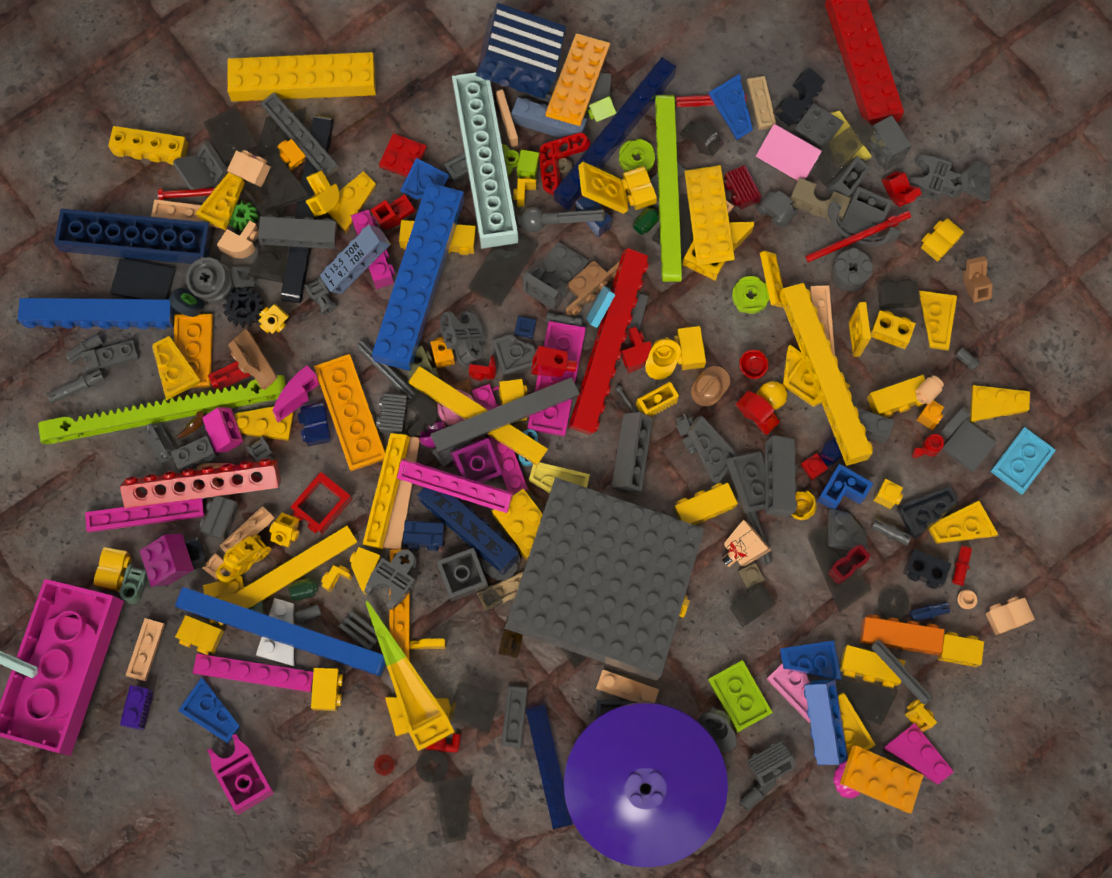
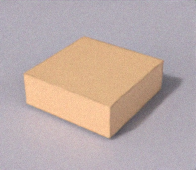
M215 553L206 563L207 566L202 568L219 581L215 572L224 560ZM223 569L220 573L224 575L227 570Z

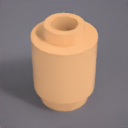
M936 376L928 377L915 391L917 400L923 404H930L942 391L943 382Z

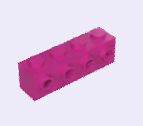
M369 210L351 215L357 236L368 225L378 226L374 215L371 216ZM387 250L368 267L376 289L394 284L392 276L395 273L392 264H387L386 259H389Z

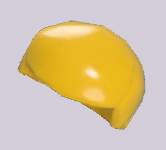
M767 382L757 391V394L765 399L773 409H779L787 402L788 394L786 388L779 382Z
M797 491L795 493L797 509L791 516L797 520H807L817 510L816 499L809 491Z

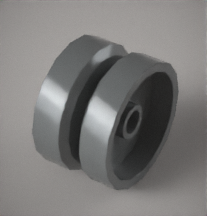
M210 257L200 258L189 267L186 274V284L189 290L195 296L209 303L224 301V298L229 297V292H233L235 287L230 269L218 260Z

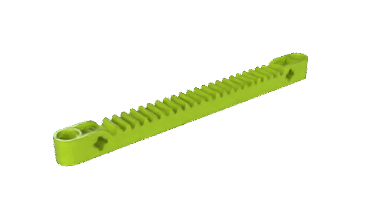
M277 375V379L265 390L254 379L248 384L247 388H243L240 384L238 390L231 386V391H228L225 387L223 393L216 389V393L213 394L210 390L208 396L201 392L200 397L195 393L192 399L188 395H186L185 400L179 396L177 402L173 398L170 399V403L164 399L162 405L155 401V405L152 406L149 402L147 408L143 404H140L139 409L135 405L132 406L131 411L127 407H125L124 412L118 408L116 414L112 410L109 411V415L103 411L101 417L97 413H94L93 418L88 414L86 419L79 416L76 422L70 417L45 420L38 423L41 444H54L146 426L151 423L156 424L196 416L198 411H202L204 414L210 413L218 407L232 409L277 400L286 386L285 376Z

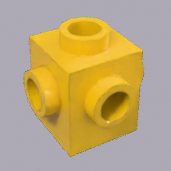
M275 303L270 309L266 307L259 314L261 318L258 321L261 323L260 327L266 333L271 332L273 334L275 331L279 333L286 326L284 322L289 315ZM271 317L275 319V323L271 322Z
M281 513L270 527V532L272 533L270 541L289 547L293 541L296 542L300 533L297 530L300 519Z

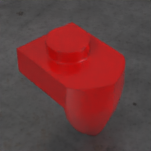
M491 355L489 367L470 364L469 377L477 381L495 379L496 362L494 356Z

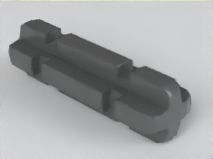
M547 312L546 314L547 323L552 321L582 327L583 319L580 317L572 318V316L564 314L555 315L553 312Z

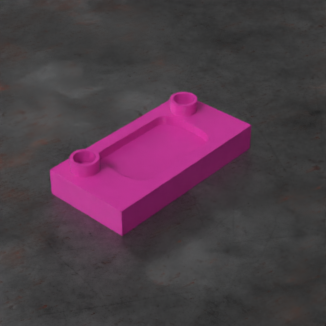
M44 579L16 657L38 667V674L34 678H30L17 671H11L0 702V737L71 756L124 603L123 600L112 595Z

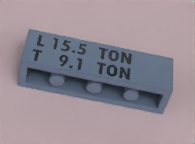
M368 225L361 230V233L355 239L350 241L349 245L337 255V258L331 264L325 267L320 277L330 292L343 294L391 244L379 227Z

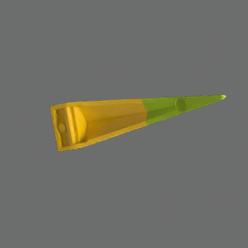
M366 601V606L409 734L419 752L455 732L441 706L375 610Z

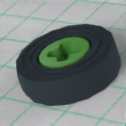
M175 289L170 296L172 307L183 315L196 317L199 316L204 308L203 300L195 296L188 289Z

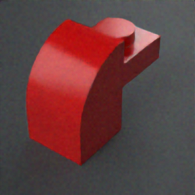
M895 171L881 179L886 193L898 207L915 201L916 197L922 194L919 187L910 186L905 172Z
M405 194L390 204L384 200L371 209L372 214L383 229H391L400 225L401 220L416 211Z
M636 327L630 328L628 332L633 347L623 350L621 353L627 373L643 368L651 351V342H645L642 332H638Z
M748 391L736 403L744 417L753 420L765 435H768L780 423L773 413L775 411L773 407L758 394Z

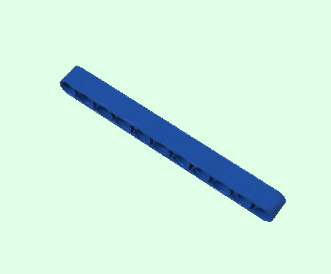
M181 588L175 603V607L377 676H382L386 665L382 654L188 588Z

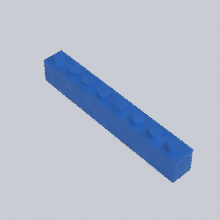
M20 298L17 320L26 328H35V326L54 328V326H61L70 329L73 326H80L81 328L90 329L92 326L102 329H110L111 327L148 329L149 327H156L157 329L165 330L167 327L174 326L175 309L172 307L170 300Z

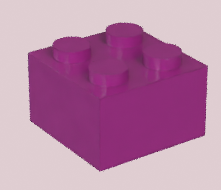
M483 437L449 451L457 473L461 477L482 483L502 475L489 438Z
M182 534L163 535L140 550L151 587L170 585L194 570Z

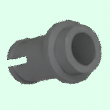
M962 348L955 355L956 358L968 366V370L971 369L973 371L980 364L979 358L972 356L965 348Z
M317 603L303 610L298 609V612H295L299 624L302 622L304 624L305 621L322 615Z

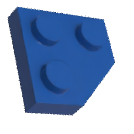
M416 158L400 192L416 200L423 197L427 182L444 187L449 174Z

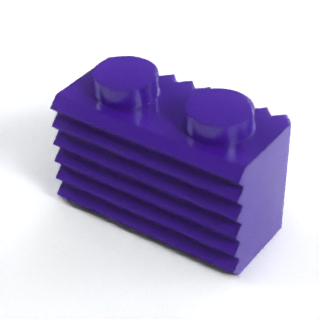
M130 685L120 725L143 731L154 692L147 688Z

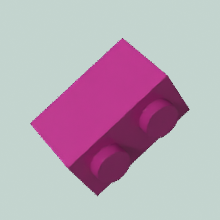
M218 407L203 417L214 452H229L243 443L231 408Z

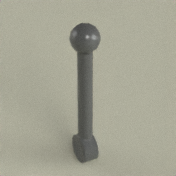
M617 385L615 387L616 392L621 394L631 411L637 413L638 411L634 409L622 391V386Z

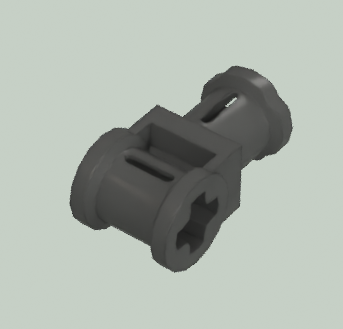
M320 276L308 285L306 283L303 285L309 297L315 304L318 303L322 315H327L337 308L336 304L332 303L329 298L328 289Z
M262 436L260 440L251 446H246L255 461L259 462L266 458L274 460V455Z

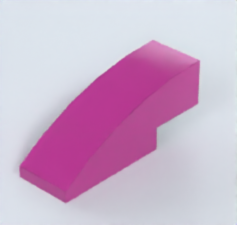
M307 365L288 382L279 395L272 410L278 423L309 401L307 393L319 385L317 375Z

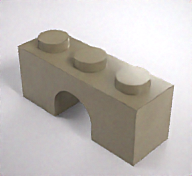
M802 178L798 179L791 196L792 202L790 203L794 208L806 210L813 216H821L831 222L827 211L832 201L842 205L839 211V218L842 221L850 202V197L834 191L829 200L820 201L814 195L816 184Z

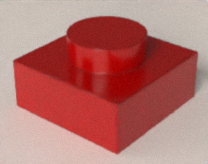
M817 453L800 465L811 481L828 469Z

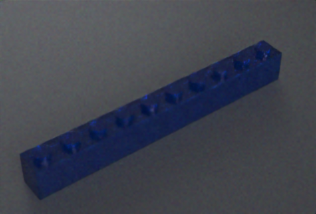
M663 57L660 58L555 189V202L567 210L573 206L582 194L578 165L585 162L600 170L604 167L654 104L656 95H661L674 79L676 73L675 65Z

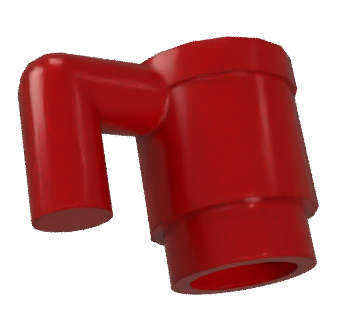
M938 434L930 435L923 441L921 448H916L912 452V457L918 458L924 454L932 457L936 456L944 446V439Z
M453 734L452 744H447L445 737L426 747V750L456 753L459 751L461 735Z

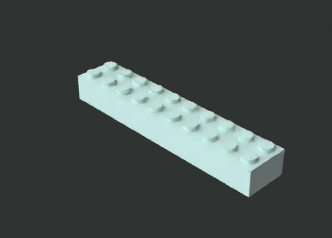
M476 73L452 76L481 249L518 243L517 226L490 80H484L476 76Z

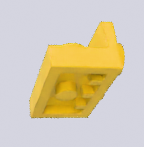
M917 699L907 706L909 711L904 715L913 724L915 723L921 732L932 728L937 722L934 719V714L929 709H925L923 707L925 705Z

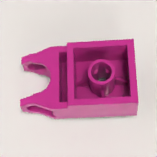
M234 734L232 737L234 739L235 751L231 757L222 759L211 748L207 751L211 758V768L231 806L239 815L272 796L274 792L248 746L240 741L237 734ZM246 781L249 783L248 787L245 789L241 788L243 787L242 783Z

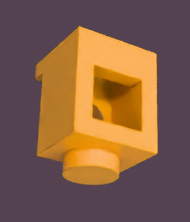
M292 139L288 142L285 140L278 145L281 153L279 156L284 163H289L288 169L290 171L305 161L306 156Z
M933 400L925 406L917 421L933 431L943 417L941 412L944 407Z

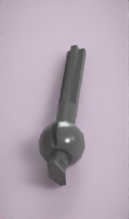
M531 207L527 208L522 215L514 213L517 228L523 226L525 230L533 233L540 231L547 224L605 220L604 210L544 213L539 208Z

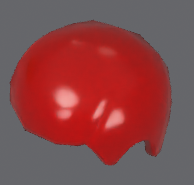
M748 350L743 353L739 360L741 372L750 379H759L766 374L769 368L768 359L760 350Z

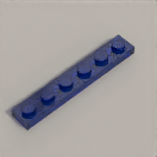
M542 705L525 709L552 828L554 830L573 825L566 805L563 780L546 707Z

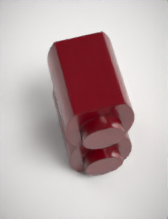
M862 545L855 546L844 558L839 559L830 568L828 574L836 584L843 583L854 571L863 567L871 555Z

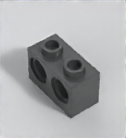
M207 436L171 452L180 472L186 469H196L200 464L218 459Z

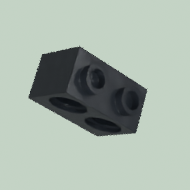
M914 549L909 555L903 574L907 575V578L912 581L926 583V586L929 588L940 589L945 584L952 564ZM914 562L921 565V571L914 569ZM932 570L939 572V579L932 576Z

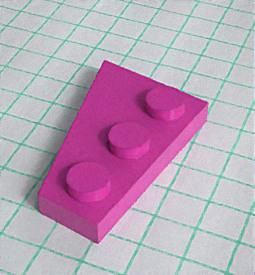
M915 723L883 747L884 750L892 753L902 762L907 763L936 785L940 784L954 772Z

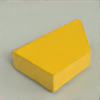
M444 638L410 641V649H446V641Z

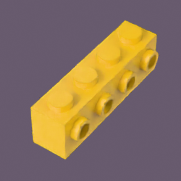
M113 126L108 144L111 152L118 157H124L125 155L137 160L144 158L152 162H167L171 165H174L173 161L175 159L186 157L189 146L186 138L182 136Z

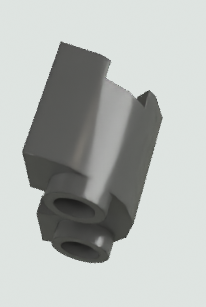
M772 189L755 206L760 214L770 215L772 217L771 221L783 229L797 214V208H793L790 205L792 200L780 191L774 193Z

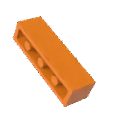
M868 615L861 622L859 643L873 645V643L880 640L887 648L938 656L942 653L944 629H939V626L934 624L920 626L919 622L915 621L901 623L896 618L882 620L880 616Z

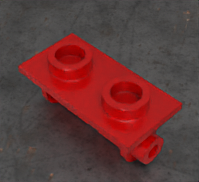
M236 361L209 374L208 377L215 391L216 389L220 391L251 375L248 372L246 374L243 373L238 367L239 362Z

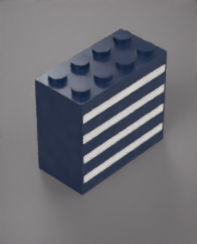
M497 2L487 23L476 76L544 99L556 78L566 26Z

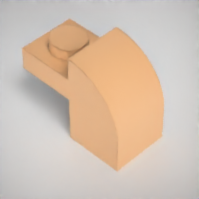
M249 221L240 236L227 229L217 244L220 251L236 259L250 256L256 250L252 242H255L258 238V227L255 223Z

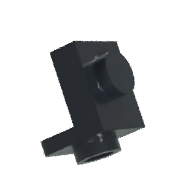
M195 537L185 540L194 570L207 566L204 548L199 538Z

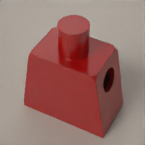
M538 346L533 355L531 374L562 377L565 371L576 372L577 361L568 360V352Z

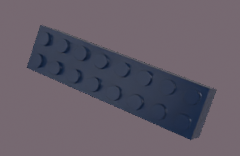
M60 209L54 244L60 252L193 264L200 258L209 257L213 230L209 222Z

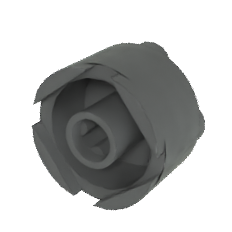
M858 249L846 250L837 257L832 267V281L842 291H859L866 285L872 273L873 264L869 257Z

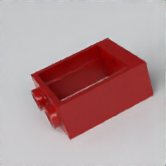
M320 472L290 508L293 511L292 515L300 519V522L302 520L308 523L307 527L316 534L318 531L323 535L352 501V498L346 491ZM321 484L339 498L340 501L322 522L318 524L303 512L300 507Z

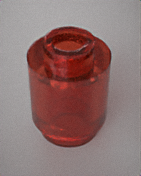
M380 755L374 762V769L381 776L387 777L394 773L396 763L390 756ZM386 762L389 763V768L383 770L382 765Z

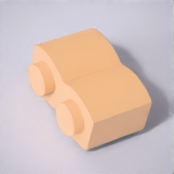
M245 150L242 153L236 151L227 171L262 187L271 168L266 165L267 161L258 156L254 159L252 158L253 154Z
M1017 596L1007 600V605L1001 606L999 603L989 607L990 611L986 613V616L995 636L1035 620L1025 598L1019 599Z

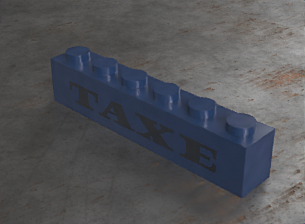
M426 487L417 494L418 500L440 521L444 522L448 528L471 548H474L480 556L502 575L519 560L518 548L510 542L508 544L503 540L504 536L499 531H493L489 527L490 524L484 518L479 519L475 515L476 512L470 506L465 507L461 503L462 500L460 498Z

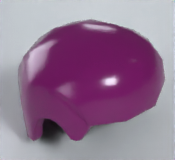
M442 421L432 423L428 426L427 433L421 431L420 443L423 446L435 448L430 435L446 428L445 423Z

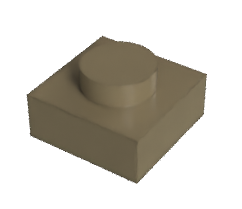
M756 563L737 572L746 590L765 580Z

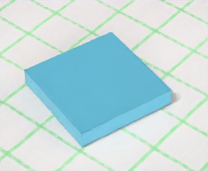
M603 286L586 317L590 325L596 328L599 326L615 297L611 289Z

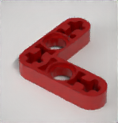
M573 134L545 143L540 147L539 160L542 186L548 194L556 195L561 190L558 159L586 151L589 148L590 139L585 134ZM564 143H568L567 150L562 152L561 146ZM553 165V171L551 173H547V167Z

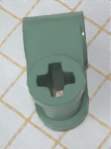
M129 564L126 569L119 593L129 604L138 603L142 597L145 585L148 582L145 569L136 568L132 564ZM135 590V594L127 598L128 591Z

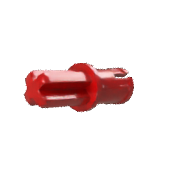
M967 546L960 548L957 563H954L956 568L952 583L964 586L967 570L970 569L969 561L972 549Z

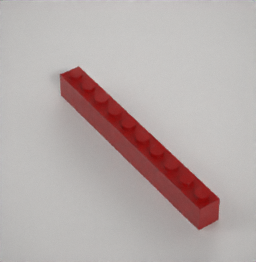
M629 248L622 252L611 287L615 297L601 320L579 390L580 395L577 397L568 428L591 435L599 428L600 421H598V418L604 411L605 403L603 402L611 389L609 382L616 373V367L614 366L622 353V350H620L621 343H624L626 340L627 332L625 330L627 325L631 323L633 317L631 311L632 308H635L638 297H636L637 291L643 285L641 278L649 265L647 262L648 256Z

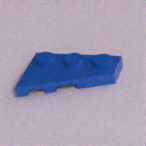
M740 74L708 93L736 140L753 130Z
M834 640L780 649L784 669L837 681L842 680Z
M202 677L178 710L181 714L228 744L233 739L232 735L236 734L240 728Z

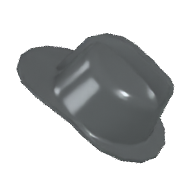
M712 707L709 712L699 717L698 722L713 737L720 752H729L735 748L737 738L730 726V718L724 711Z

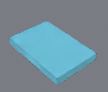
M1024 427L990 472L1022 495L1056 449Z

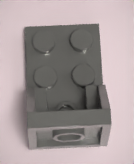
M557 242L540 267L537 265L526 272L523 277V292L555 311L570 291L568 283L587 267L589 261Z

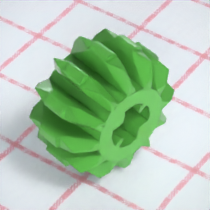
M242 200L240 205L236 204L229 221V226H233L232 228L235 231L240 229L243 232L249 221L256 224V220H259V216L256 214L257 209L250 202L245 205V202Z

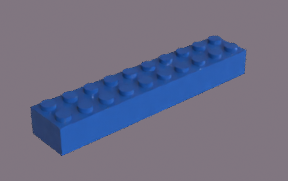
M427 182L372 352L374 362L411 371L464 203L463 191Z

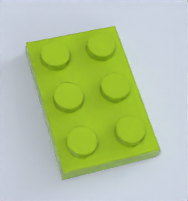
M743 660L708 679L737 733L773 713Z

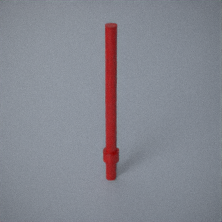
M907 211L897 216L888 217L882 223L805 256L806 261L809 263L886 228L896 227L898 223L911 218V214Z

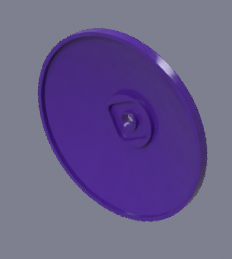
M651 702L631 703L616 707L602 714L591 722L577 738L565 768V800L568 812L577 830L598 852L614 861L630 866H664L691 855L714 833L722 818L727 802L728 779L723 756L713 737L690 715L664 704ZM648 783L652 789L649 793H643L640 791V785Z

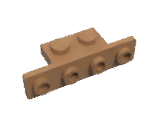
M593 261L568 283L569 290L578 297L566 308L568 316L579 314L584 305L591 303L603 286H609V283L615 278L619 262L606 272Z
M244 329L228 344L232 351V357L239 362V369L245 374L248 372L254 376L263 390L267 389L277 379V375L249 330Z

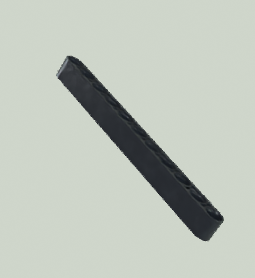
M314 115L310 134L329 153L333 131V117ZM307 158L304 164L295 219L310 217L317 220V217L313 215L306 200L315 195L306 177L318 172V170ZM289 247L281 290V301L301 304L311 248Z

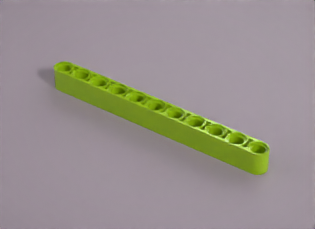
M656 95L655 112L662 282H681L674 95Z

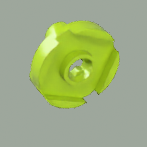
M637 139V141L630 140L622 145L619 151V165L625 172L643 166L647 172L652 169L655 163V153L650 143ZM640 154L641 160H634L633 155L637 156Z
M754 276L740 279L732 291V300L737 310L747 314H755L764 310L770 299L767 284ZM749 291H752V294H756L753 299H749L746 296Z

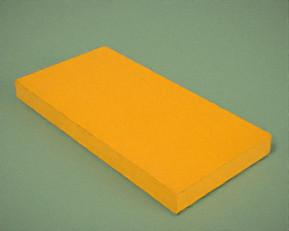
M175 314L174 343L200 379V383L192 388L211 387L208 375L212 373L213 314H199L196 317Z

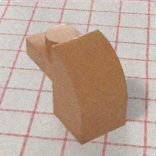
M982 256L967 260L966 270L963 271V280L969 297L974 303L992 299V282L987 277L986 257Z

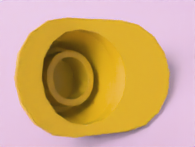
M665 337V339H659L652 345L645 365L646 373L651 378L661 380L672 374L681 354L678 343Z

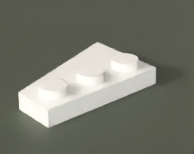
M275 598L269 616L295 625V605ZM265 637L261 638L256 653L257 656L295 667L294 647Z

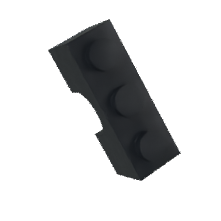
M810 67L805 69L792 84L799 93V100L788 95L780 101L773 114L788 127L794 123L798 124L804 117L802 115L803 112L812 106L813 98L817 97L823 90L822 85L825 81Z

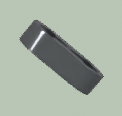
M963 407L940 433L948 439L971 412Z

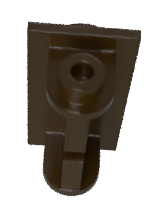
M504 627L498 654L518 658L523 635Z

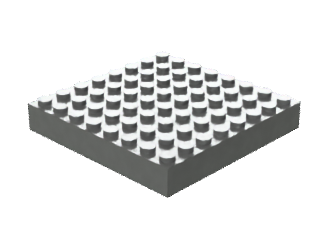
M555 477L505 629L657 681L664 669L704 528Z

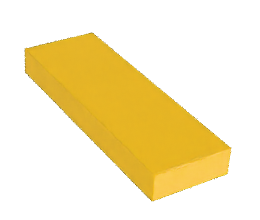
M763 251L760 253L770 303L773 306L782 308L783 305L779 296L783 289L777 257L774 253Z

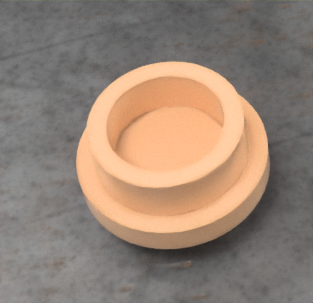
M963 590L958 594L957 602L963 609H972L977 604V596L971 590Z

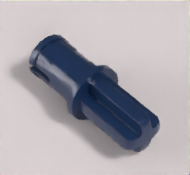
M947 601L934 605L927 604L926 607L912 610L910 618L915 622L928 618L932 620L935 616L950 613V608H944L948 607L949 604Z

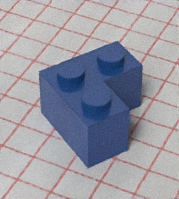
M839 464L817 502L829 509H836L843 496H846L860 505L873 483Z

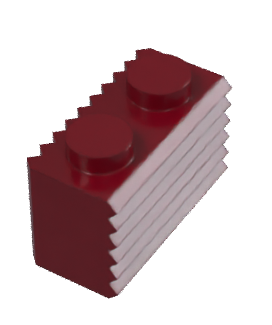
M745 165L725 173L724 187L727 191L731 192V200L735 206L739 207V210L760 202L762 195Z

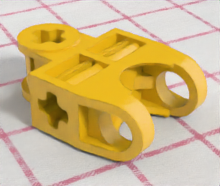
M258 534L253 537L249 536L226 551L223 557L224 562L218 566L215 572L216 577L222 582H230L249 571L254 563L263 560L272 549L260 540L261 537ZM225 569L229 571L230 576H223L220 571Z

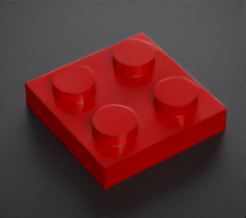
M393 133L381 158L379 167L407 177L415 159H423L427 145Z

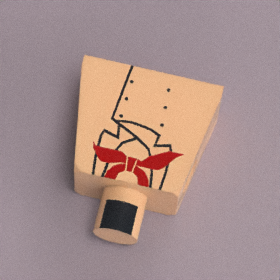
M743 520L724 543L729 552L722 558V561L728 567L736 561L740 565L746 566L770 552L771 549L753 527Z

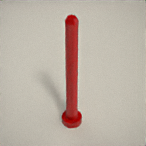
M163 188L158 189V198L165 201V198L210 196L215 188L164 191Z

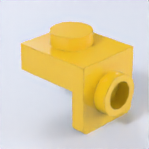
M530 177L518 179L517 189H514L513 200H517V207H524L525 190H536V179Z
M333 565L330 572L324 574L321 580L323 583L322 587L331 593L340 576L351 581L350 570L341 565L339 567Z

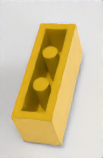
M924 375L871 392L867 400L872 412L888 418L894 412L899 411L903 413L910 410L911 406L917 405V407L925 405L917 400L915 393L917 388L925 381Z
M718 483L712 486L710 491L705 492L702 490L694 494V498L689 500L683 498L677 501L674 512L678 520L697 525L736 508L738 503L729 484L722 485V483Z
M849 645L843 648L839 666L840 671L844 672L843 675L855 678V675L863 677L864 681L870 683L879 681L882 682L883 686L894 688V686L901 684L898 676L875 652ZM898 659L905 666V660Z

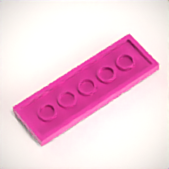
M552 321L548 322L544 347L568 352L567 359L577 361L576 372L565 371L562 377L538 375L535 392L571 377L574 383H576L586 331L585 327ZM572 399L531 415L527 429L565 437Z

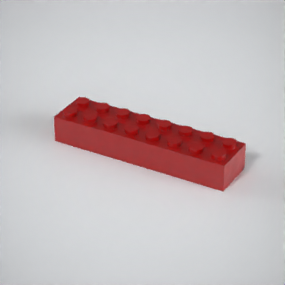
M826 0V10L865 130L872 128L873 125L890 116H893L896 122H900L904 109L868 0Z

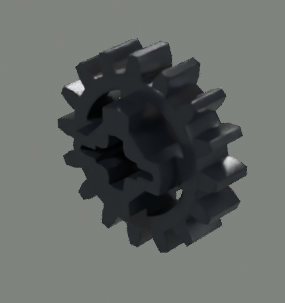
M243 287L242 291L236 288V293L230 291L231 297H225L224 299L227 304L222 305L225 309L223 313L225 316H228L227 320L229 323L233 321L234 326L240 323L242 328L245 327V324L251 327L252 321L258 323L257 317H261L259 315L260 311L265 309L261 305L264 301L260 298V294L258 292L254 293L253 288L247 291L246 287Z

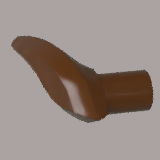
M198 411L196 417L186 425L177 437H185L201 427L206 413Z

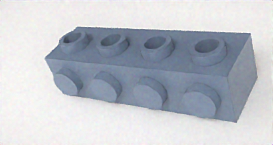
M517 97L511 113L514 124L558 138L585 133L587 119H583L581 126L549 118L545 116L548 105L537 104L527 98L521 99Z

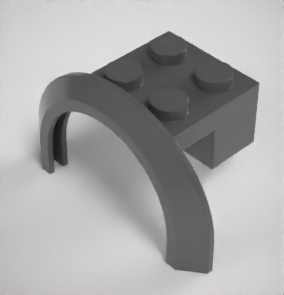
M858 187L842 222L839 218V211L842 205L831 201L827 213L836 229L845 237H850L882 223L892 201ZM890 227L884 236L876 237L877 232L857 241V243L871 246L890 244L897 240L901 231Z

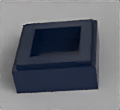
M518 316L514 336L533 339L536 319Z

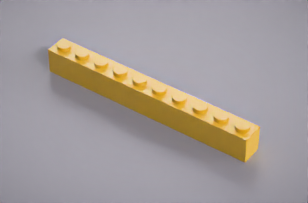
M804 283L783 288L779 298L845 464L848 466L868 460L873 452L872 444L867 440L865 427L859 421L858 409L856 406H853L851 392L846 388L844 375L838 369V360L832 354L830 340L824 334V325L822 322H819L817 308L811 302L810 291L806 289Z

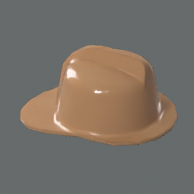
M718 366L705 369L691 387L693 400L701 406L708 407L714 405L730 385L728 372Z

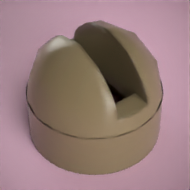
M561 158L558 161L561 173H570L573 170V163L569 159Z

